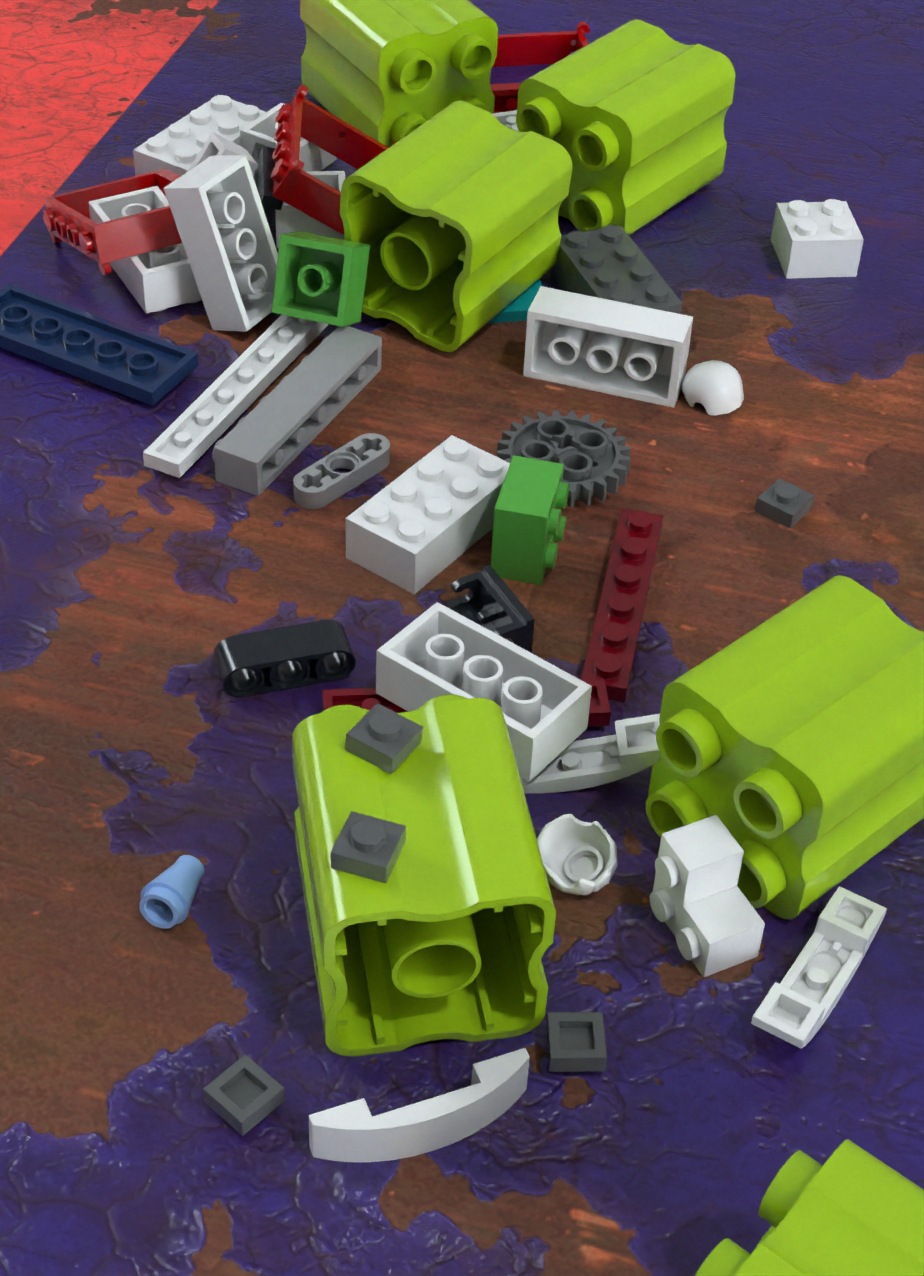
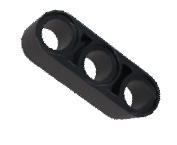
M320 620L233 635L220 641L214 649V658L224 690L227 694L236 698L337 681L348 676L354 670L356 664L344 627L335 620Z

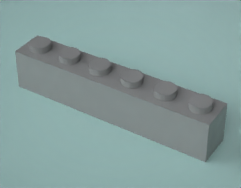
M338 326L329 336L324 337L321 344L309 355L305 356L289 375L284 376L281 382L267 396H264L246 417H242L223 439L217 441L212 452V459L215 462L216 481L259 496L381 371L382 337L350 326Z

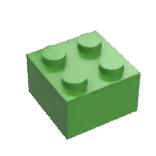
M301 231L280 234L272 313L341 327L360 322L370 245Z
M512 456L494 508L491 566L501 578L542 585L546 569H554L558 554V543H555V541H563L567 520L566 516H561L560 508H566L570 483L563 482L564 464Z

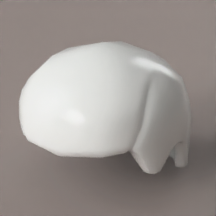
M710 360L694 365L688 370L681 382L682 392L690 407H693L696 402L701 403L709 415L715 416L730 413L739 408L744 400L740 374L733 366L722 361Z
M565 814L545 824L537 838L547 880L556 889L564 893L589 895L591 892H597L609 883L618 866L617 846L598 821L592 823L578 820L572 814Z

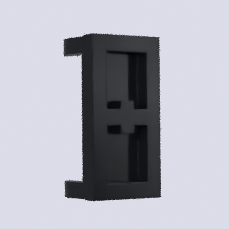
M491 565L482 567V571L461 577L450 585L455 593L462 592L465 589H469V591L463 597H456L445 603L446 607L532 653L535 619Z

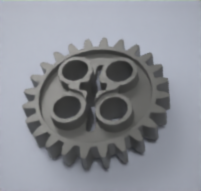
M554 410L551 417H547L543 412L538 411L536 420L525 415L523 416L522 424L512 422L510 431H502V440H498L497 457L508 463L511 462L512 456L515 455L564 464L563 482L570 483L567 505L573 508L575 500H581L587 506L591 505V497L593 496L601 501H605L606 492L616 494L618 492V485H625L626 475H629L631 448L625 446V436H617L616 427L605 429L604 419L593 423L590 422L591 414H586L580 419L576 418L575 411L573 410L567 416H561L558 410Z

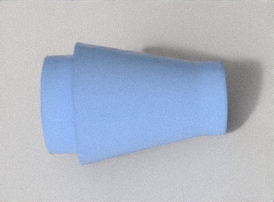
M182 855L172 866L145 885L141 891L139 903L140 912L150 924L164 929L182 923L188 916L199 882L205 874L203 864L194 856Z

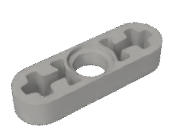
M376 433L360 435L302 470L293 479L294 501L297 505L306 509H319L381 472L390 463L389 440L385 436ZM349 469L352 471L346 473L334 472L333 470Z

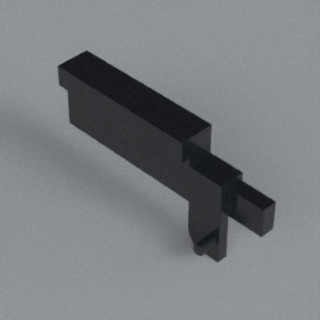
M255 143L252 157L259 166L255 170L253 178L270 227L275 209L281 211L284 202L273 196L274 180L271 178V174L275 167V160L272 159L275 148Z

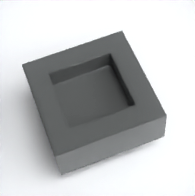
M779 478L757 498L755 511L788 528H792L812 509L815 495Z
M377 703L346 734L345 750L392 774L421 743L423 726Z
M351 811L330 852L331 868L386 883L406 842V826Z
M548 1012L546 1031L549 1072L605 1071L607 1054L603 1012Z
M245 1054L204 1087L203 1096L204 1102L244 1136L285 1101V1089Z

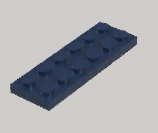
M8 284L0 290V348L103 386L109 390L153 406L199 366L197 352L12 284Z

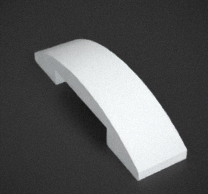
M660 714L615 721V735L573 741L530 782L520 777L524 793H557L595 787L631 776L656 764L661 758L656 742V731L660 725Z
M839 886L820 914L815 932L781 983H774L754 1013L751 1024L801 1049L806 1046L824 1024L854 976L884 919L887 908Z
M526 1048L474 1063L472 1064L471 1086L376 1116L371 1115L364 1098L309 1115V1145L311 1153L315 1158L330 1161L380 1162L417 1156L458 1142L489 1125L505 1113L527 1089L530 1056Z

